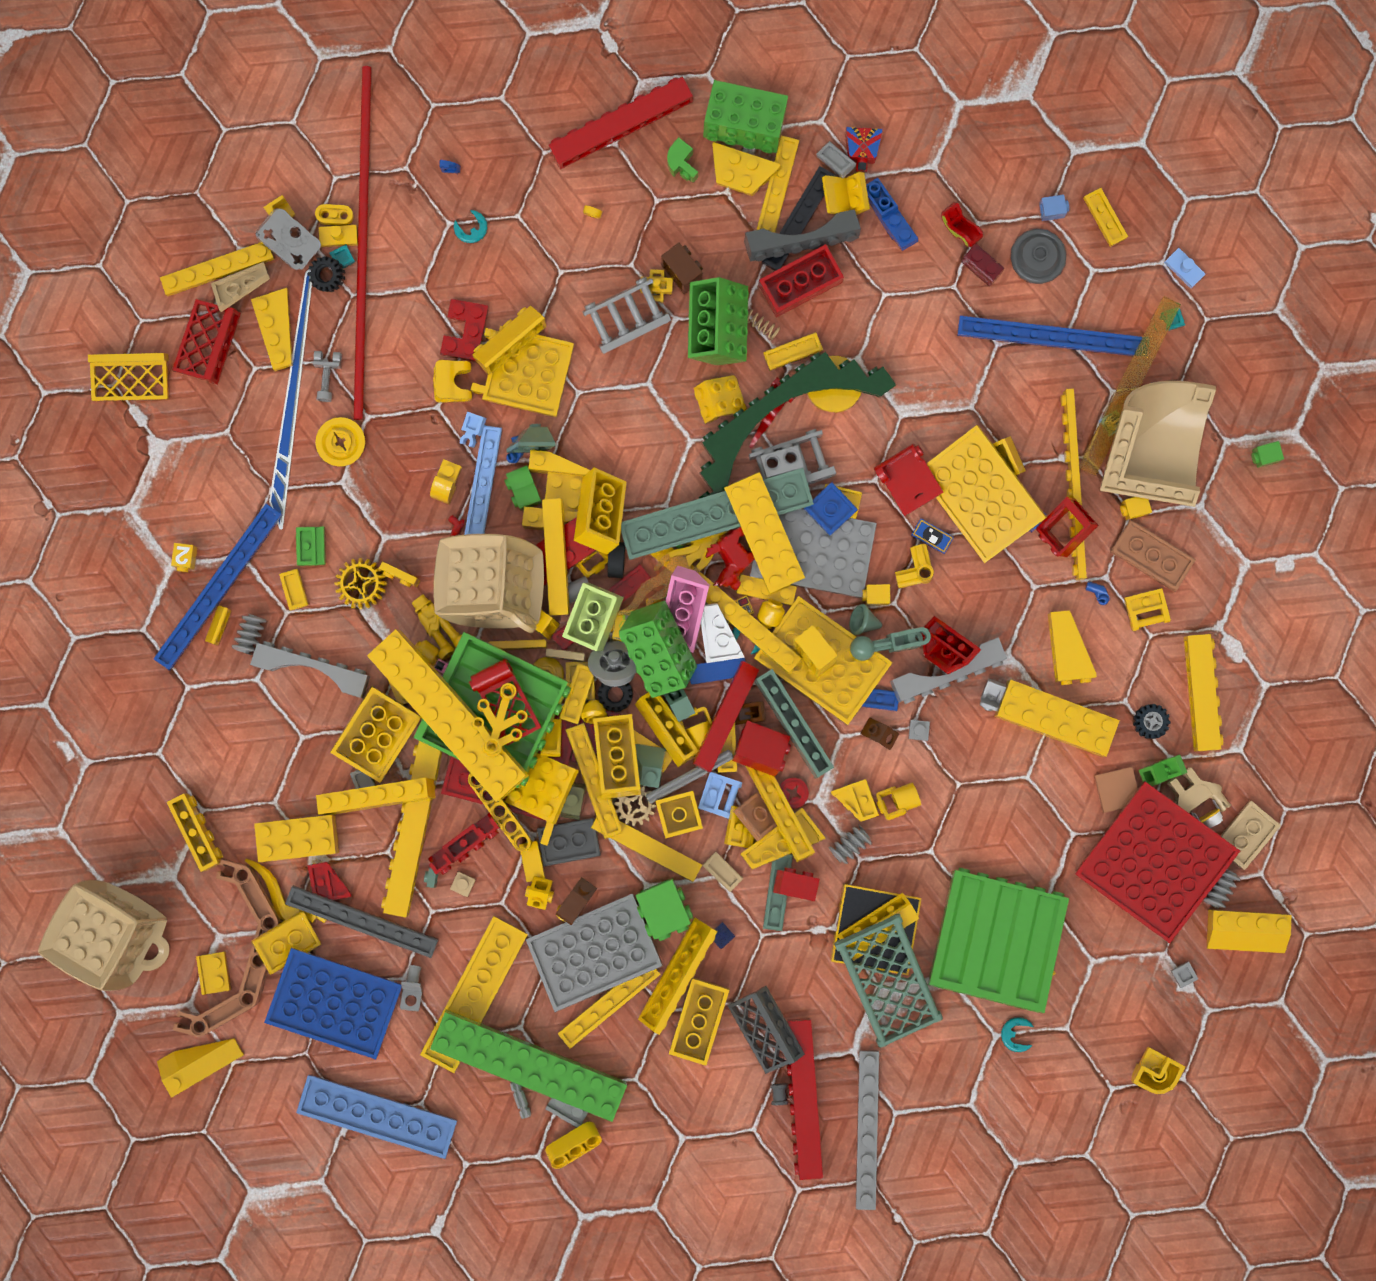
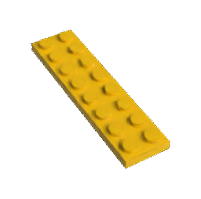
M493 916L420 1054L422 1057L452 1073L456 1072L461 1061L430 1049L445 1011L449 1010L481 1023L528 936L527 933Z

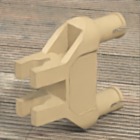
M1192 767L1187 768L1188 773L1183 774L1190 783V786L1184 789L1176 778H1172L1167 782L1175 794L1174 803L1188 813H1191V810L1208 798H1212L1216 802L1221 812L1231 806L1221 792V785L1200 780Z

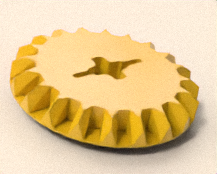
M333 418L325 422L318 430L315 441L316 449L319 456L328 464L337 467L348 466L359 459L364 452L365 436L356 422L348 418ZM335 434H337V436L342 440H346L344 441V447L346 451L340 445L336 446L338 441Z

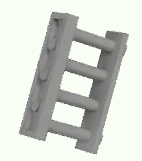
M643 277L636 281V285L598 304L592 302L584 306L583 315H591L602 338V344L598 345L601 353L604 354L671 321L668 313L663 314L662 311L660 312L648 287L649 284L653 283L651 278ZM639 289L642 290L653 313V319L647 322L642 319L631 293ZM623 297L636 322V327L631 330L625 327L614 304L615 301ZM606 305L619 330V336L613 339L611 336L609 337L597 312L598 309Z
M813 429L806 432L805 436L766 449L759 447L751 450L752 453L749 454V460H757L763 479L766 478L760 456L764 455L763 452L767 450H782L781 447L788 444L798 445L808 485L836 475L834 466L829 467V465H826L817 439L822 437V430L817 431ZM811 442L819 465L817 472L811 473V471H808L799 444Z

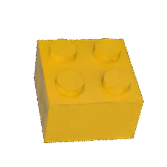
M693 791L656 801L665 839L703 829Z

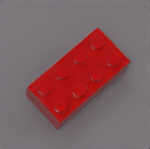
M825 244L759 279L758 286L777 318L843 283L844 276Z

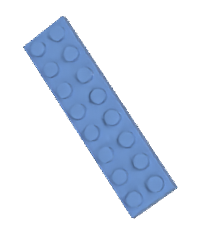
M310 1074L307 1076L296 1112L297 1114L446 1159L457 1124L456 1119Z

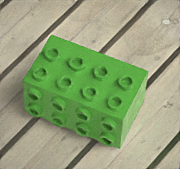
M714 80L704 121L703 137L710 141H723L728 145H741L746 149L755 148L765 153H777L788 96Z
M721 277L690 282L688 358L716 366L747 362L748 286Z
M664 600L631 611L619 630V637L624 642L629 657L633 659L636 671L644 681L646 691L654 698L686 688L697 668V664L666 601Z
M673 878L642 890L635 895L639 903L637 907L641 919L645 917L647 921L645 929L649 937L653 936L654 940L658 938L659 941L671 937V932L677 930L678 933L689 929L693 914L689 905H684L685 895L681 887L677 888Z

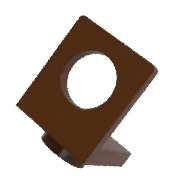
M870 717L860 733L888 750L892 749L899 736V733L889 726ZM892 734L891 741L887 743V737Z

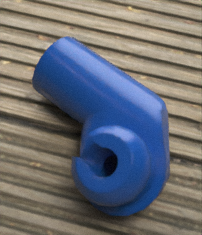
M518 436L512 437V438H511L512 442H513ZM509 453L506 459L509 463L514 464L520 460L524 453Z
M1090 581L1087 582L1085 590L1093 592L1100 605H1106L1110 599L1106 588Z

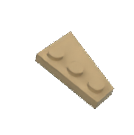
M264 262L211 283L220 312L270 279Z

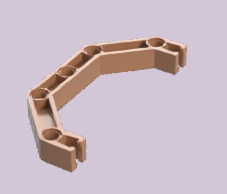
M221 859L220 865L223 867L227 865L234 867L235 871L233 877L225 876V873L218 871L216 879L236 884L258 924L254 939L272 929L266 925V920L269 917L273 918L275 922L273 927L282 923L254 869L245 864ZM242 870H246L248 873L246 880L240 878ZM253 944L239 993L203 1014L183 1009L178 1011L177 1017H186L191 1019L192 1022L190 1027L181 1026V1023H175L174 1031L196 1037L204 1036L255 1007L260 1002L268 971L264 964L259 966L255 960L258 953ZM247 993H250L253 996L252 1003H247L245 1001V995ZM198 1021H202L205 1024L204 1031H200L197 1028Z

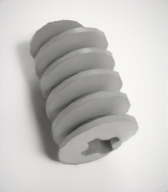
M249 614V616H242L246 623H240L239 626L243 630H237L241 638H234L238 645H232L231 647L234 650L252 655L250 652L255 651L252 645L259 643L255 637L262 636L258 630H264L260 623L267 622V620Z
M860 825V830L855 827L852 828L854 834L846 833L848 839L840 838L842 844L835 842L836 849L831 846L828 847L839 862L842 861L848 864L846 857L854 859L853 852L859 855V847L865 850V842L870 845L872 844L870 837Z
M1227 869L1211 889L1212 891L1208 893V898H1204L1203 901L1216 909H1219V907L1226 908L1222 901H1230L1226 894L1233 895L1230 887L1237 888L1233 881H1241L1237 874Z

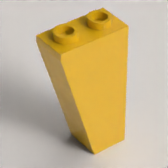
M1070 610L1048 613L1055 682H1061V685L1072 684L1073 680H1080V683L1092 682L1091 679L1096 678L1097 675Z

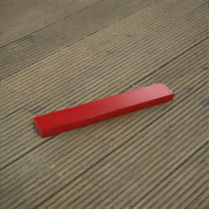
M639 564L608 589V591L624 597L622 601L624 603L651 581L652 578ZM566 625L551 636L563 651L575 643L562 637Z
M741 661L692 764L707 772L712 771L759 669L745 661Z

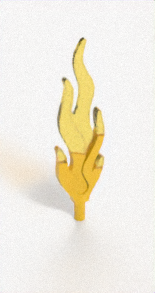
M727 531L681 544V546H691L676 549L664 555L653 570H659L666 562L670 561L667 567L657 576L642 583L632 603L627 608L617 612V615L630 614L631 611L636 610L646 595L659 586L665 585L662 590L649 598L646 606L652 605L653 602L666 597L671 575L677 566L689 569L695 561L700 560L693 570L697 573L703 570L713 558V555L708 558L705 557L707 548L711 547V544H715L719 537Z

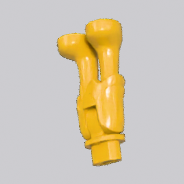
M423 594L414 600L412 605L416 609L415 613L418 614V618L424 626L426 633L429 634L430 638L433 637L439 645L440 651L438 656L443 661L452 656L455 649L439 631L440 627L446 632L455 647H457L462 634H459L449 621L435 614L434 603Z

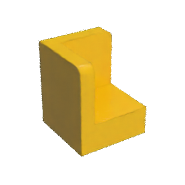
M283 195L264 206L268 215L274 209L279 208L285 210L292 218L295 216L294 211Z

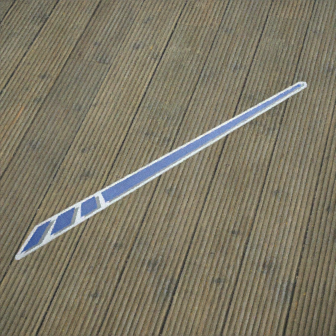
M310 269L305 272L292 354L293 366H290L269 499L270 506L283 515L277 523L279 529H283L312 288V282H309L311 276H308V272H311Z

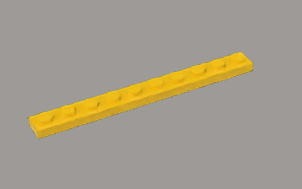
M1066 389L1060 397L1061 406H1064L1062 424L1065 425L1066 432H1063V442L1067 445V451L1064 452V460L1068 462V470L1065 473L1066 481H1069L1067 496L1075 498L1082 505L1074 389ZM1068 511V517L1072 519L1069 535L1070 538H1074L1083 529V526ZM1083 541L1071 553L1075 563L1072 565V575L1075 576L1076 581L1087 578L1085 545Z
M672 547L650 554L672 574L677 566L696 571L710 585L706 603H718L725 619L790 674L802 660L801 657L718 586L714 587V583L699 572L697 568L693 565L689 568L684 557L670 559L668 552L674 550Z

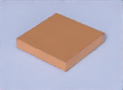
M1133 767L1094 775L1103 813L1123 809L1138 790Z
M759 791L733 811L757 841L777 826Z

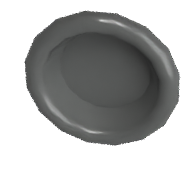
M1033 229L1024 232L1016 239L1011 248L1010 259L1013 269L1020 278L1029 283L1043 284L1054 280L1061 274L1066 265L1067 253L1063 242L1056 234L1044 229Z

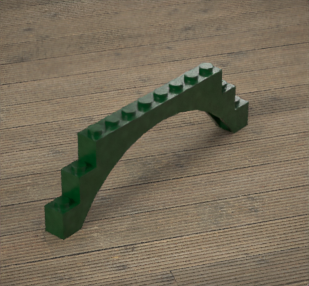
M817 352L810 358L811 362L805 365L802 363L794 369L796 371L791 377L789 374L779 380L781 383L776 388L771 386L764 391L765 396L759 400L756 397L748 403L750 405L748 409L744 411L741 408L733 414L735 417L730 422L725 420L718 425L719 430L714 434L710 431L702 437L704 441L701 445L714 462L708 461L700 467L702 471L699 474L712 492L706 491L698 498L725 491L724 487L728 486L733 463L744 440L757 423L786 401L809 392L828 389L854 390L881 397L896 386L895 382L884 367L879 369L877 366L867 372L869 375L867 377L855 359L851 361L845 360L838 365L840 367L838 370L826 352L822 354Z

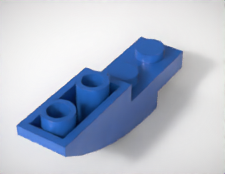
M879 178L866 184L869 203L891 239L895 240L902 251L917 243L918 237L898 210V205Z

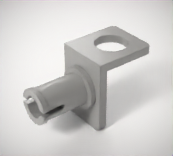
M410 965L407 982H401L403 989L400 1004L401 1010L417 1012L420 1010L423 991L421 984L418 983L420 966ZM411 995L415 996L417 999L416 1004L408 1006L405 1003L406 998Z

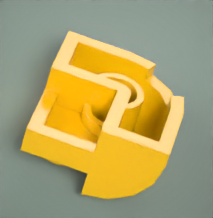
M1147 1047L1139 1064L1135 1066L1131 1081L1151 1093L1157 1095L1165 1094L1173 1090L1177 1085L1185 1066Z

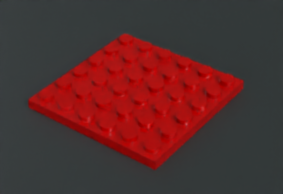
M1144 781L1076 870L1075 875L1165 941L1171 943L1241 851Z

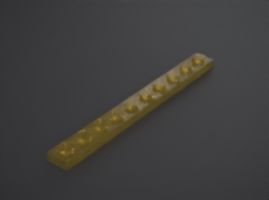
M1165 296L1162 297L1079 464V469L1096 476L1114 440L1125 400L1133 390L1141 386L1181 304Z

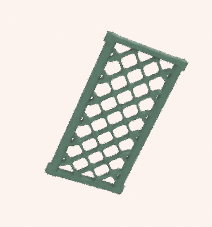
M895 914L834 943L836 950L840 952L880 1048L943 1019L941 1012L938 1011L905 933L900 914ZM894 924V926L891 928L890 931L882 930V929H884V928H886V927H888V926ZM875 933L872 939L864 938L868 935ZM879 933L888 935L884 943L875 941ZM891 937H899L901 942L896 947L888 945ZM857 941L853 948H846L847 945ZM860 942L870 943L866 951L857 950ZM874 945L882 947L878 955L870 953ZM886 949L894 950L890 959L882 957ZM899 952L906 953L907 958L902 963L894 961ZM856 953L864 955L861 963H853L851 958ZM868 957L876 958L873 967L864 965ZM880 961L889 962L886 970L876 969ZM893 964L901 966L898 974L889 973ZM905 968H912L914 972L909 978L901 976ZM862 969L871 971L867 979L859 978L858 974ZM874 973L883 974L880 982L871 981ZM887 976L895 978L892 986L883 985ZM899 980L907 981L905 989L895 988ZM911 984H919L920 989L915 994L907 992ZM868 985L878 986L874 994H866L865 989ZM880 989L890 990L886 998L877 996ZM893 992L902 993L899 1001L890 1000ZM907 995L914 997L910 1005L902 1004L904 997ZM918 999H925L927 1003L922 1009L914 1007ZM876 1000L884 1002L880 1010H873L871 1006ZM887 1004L896 1005L893 1013L884 1012ZM900 1007L908 1009L904 1017L896 1015ZM912 1011L920 1012L918 1019L915 1021L908 1019ZM925 1014L932 1015L924 1020H921L923 1015ZM883 1015L891 1017L887 1025H880L878 1022ZM894 1019L903 1021L900 1028L891 1027ZM908 1022L913 1024L904 1028L905 1024ZM888 1031H894V1032H895V1033H893V1034H891V1035L885 1037V1035L888 1033Z

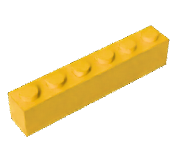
M1211 634L1186 636L1183 638L1194 752L1221 750L1223 735L1220 734L1219 730L1222 720L1221 716L1218 715L1217 708L1220 707L1219 696H1216L1218 679L1214 675V669H1216L1215 657L1213 658L1212 650L1215 648L1214 639L1211 638Z
M420 778L316 795L318 815H334L436 798L434 779Z

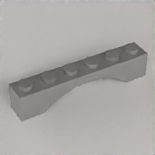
M999 637L980 644L978 647L981 651L967 666L950 674L928 677L908 673L891 680L890 684L898 703L904 701V704L915 700L914 696L919 694L922 697L932 694V689L939 687L940 690L951 686V681L957 680L959 683L968 679L967 675L974 673L975 676L986 672L985 668L988 666L996 668L1003 665L1002 661L1007 659Z
M270 642L257 643L250 665L269 671L289 666L312 667L329 676L343 693L364 699L370 676L365 675L366 671L355 668V671L347 670V665L337 663L336 666L330 665V660L320 657L318 661L310 659V654L300 652L299 655L293 654V649L282 646L280 650L274 648L275 644Z

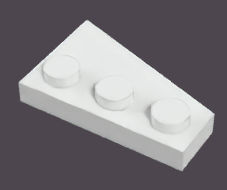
M718 603L705 605L701 628L706 662L745 658Z

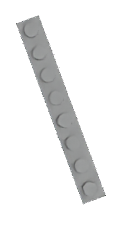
M859 1050L856 1210H876L879 1051Z

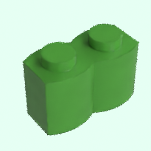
M528 466L506 474L508 479L504 481L508 490L512 489L514 493L511 499L515 508L519 507L522 511L524 507H532L542 503Z

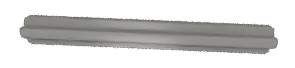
M730 750L719 754L712 770L733 759ZM697 766L648 793L646 798L649 803H654L708 772Z

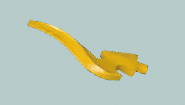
M248 858L245 859V862L252 866L264 879L273 907L279 918L285 921L302 911L285 904V899L276 878L266 867ZM304 911L306 917L312 923H314L316 919L320 920L323 923L327 921L324 918L318 917L316 915Z

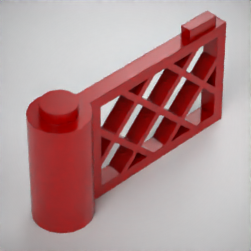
M505 658L472 675L469 684L474 692L478 691L482 699L488 700L486 694L490 692L500 694V691L496 689L513 681L516 687V694L510 709L507 708V711H509L507 719L510 718L511 712L515 714L518 712L512 710L517 699L524 702V711L528 710L530 714H527V717L533 719L536 725L531 729L523 728V723H520L519 726H511L525 731L522 733L521 738L542 728L517 681L510 663ZM499 696L497 704L489 702V707L495 718L497 717L496 714L500 706L501 696ZM506 729L500 732L499 739L506 736Z

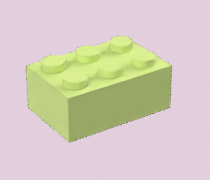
M582 583L562 637L594 651H603L624 597L591 583Z

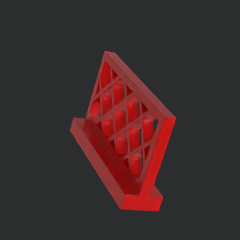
M196 299L172 371L218 385L241 313L234 308L228 307L224 310L223 319L216 321L213 314L220 311L218 305ZM200 305L205 306L208 310V313L201 317L198 314ZM211 316L214 324L205 328L202 321ZM199 323L202 331L194 335L192 328ZM216 328L218 331L217 336L210 339L207 332ZM205 334L208 342L199 346L196 338ZM193 341L196 348L187 352V343ZM210 345L212 352L207 357H204L202 349ZM199 352L202 359L193 364L190 356ZM187 358L191 366L184 370L180 369L181 361ZM204 363L206 366L204 375L198 374L196 367Z

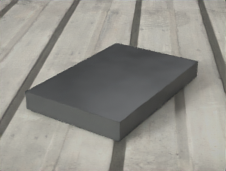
M594 818L554 825L548 846L540 843L545 827L537 828L543 865L549 866L601 856L597 831L591 828L595 821Z

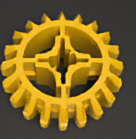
M362 558L358 559V564L355 559H351L352 566L347 562L344 563L347 569L340 568L339 571L343 573L342 576L336 575L340 582H335V585L341 586V588L336 590V593H343L339 599L344 600L346 598L344 604L349 605L351 603V608L353 609L356 608L357 604L360 610L363 609V604L369 609V602L377 605L376 597L382 600L383 597L379 595V592H386L385 589L381 588V586L387 585V582L381 581L386 576L380 574L382 570L379 568L375 569L377 567L376 562L370 565V559H366L364 564ZM359 569H368L374 576L363 577ZM354 571V580L346 585L348 576ZM360 579L363 582L366 581L362 584V589L359 586H357V584H359ZM376 582L374 591L368 596V587ZM358 590L363 599H355L347 591Z

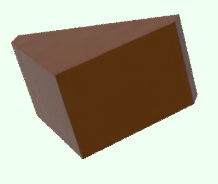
M763 701L743 704L735 720V725L745 724L747 720L753 723L765 722Z

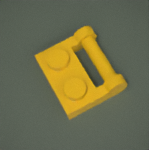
M1162 588L1124 598L1132 631H1137L1141 627L1160 622H1170V615ZM1157 609L1161 610V615L1137 620L1136 615Z

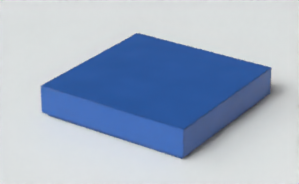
M832 482L813 499L814 505L804 507V510L829 536L858 511Z

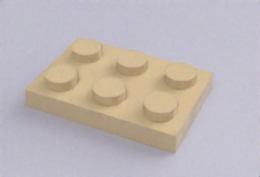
M1249 801L1221 834V837L1241 851L1233 862L1242 870H1245L1281 825L1254 802Z

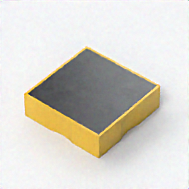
M843 884L838 925L834 934L830 961L845 964L840 952L836 950L834 945L839 940L837 936L839 933L900 894ZM905 895L919 916L922 898ZM918 920L904 928L912 949ZM891 937L888 945L896 947L901 941L899 937ZM876 946L871 949L870 953L878 955L882 947ZM886 949L882 957L890 959L894 950ZM899 952L894 961L902 963L907 958L906 953ZM864 955L854 961L852 960V962L861 963ZM868 957L864 965L873 967L876 958ZM880 961L876 969L886 970L889 962ZM893 964L889 972L898 974L901 966ZM905 968L902 975H909V968Z

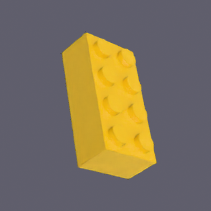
M595 467L582 478L574 535L575 542L606 555L619 545L626 481Z
M812 625L794 639L793 648L813 673L819 677L836 663L838 650L832 642L827 643L824 639L826 635L819 626L815 628Z
M632 714L593 718L602 799L641 795Z
M335 815L254 824L258 862L339 853Z
M694 977L691 979L669 1050L670 1055L707 1065L728 997L729 988Z

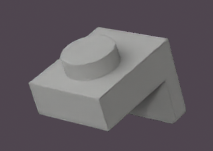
M988 678L980 697V706L987 711H998L999 704L1006 690V684Z

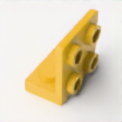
M858 172L847 178L826 175L822 177L828 213L836 214L855 209L856 215L870 209L863 172Z

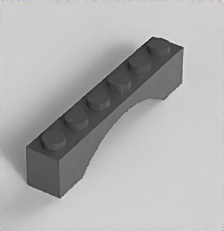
M854 209L836 213L824 226L806 234L783 235L766 229L745 232L744 244L750 262L755 260L762 261L769 257H781L788 253L796 254L802 250H815L825 244L833 246L840 242H852L859 239L861 227Z

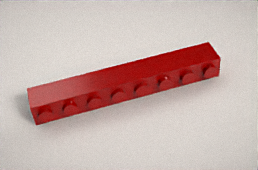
M683 76L680 78L675 77L668 81L667 85L663 87L657 86L651 90V93L639 95L633 102L629 104L624 103L617 110L604 113L600 119L596 121L590 120L584 124V127L572 129L567 133L568 135L553 139L551 144H549V150L561 170L692 103L693 95Z
M811 1019L787 1020L790 1029L805 1053L796 1062L790 1065L787 1064V1075L791 1076L792 1084H788L789 1096H793V1103L790 1104V1115H794L795 1123H791L792 1135H796V1143H793V1155H797L798 1163H794L795 1175H799V1180L822 1179L823 1170Z

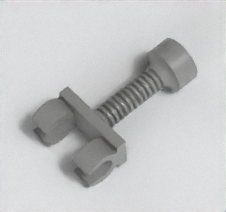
M314 351V367L323 368L321 391L317 392L316 400L331 402L332 393L329 392L330 369H341L342 354L341 352H333V362H322V351Z

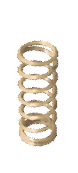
M751 309L748 313V320L753 312V309ZM756 313V315L747 323L753 321L752 327L758 325V331L764 328L763 335L769 332L768 338H771V340H773L779 332L780 328H777L774 334L771 335V332L775 326V324H773L765 332L769 324V320L760 328V325L764 319L763 316L754 325L755 320L758 316V313Z

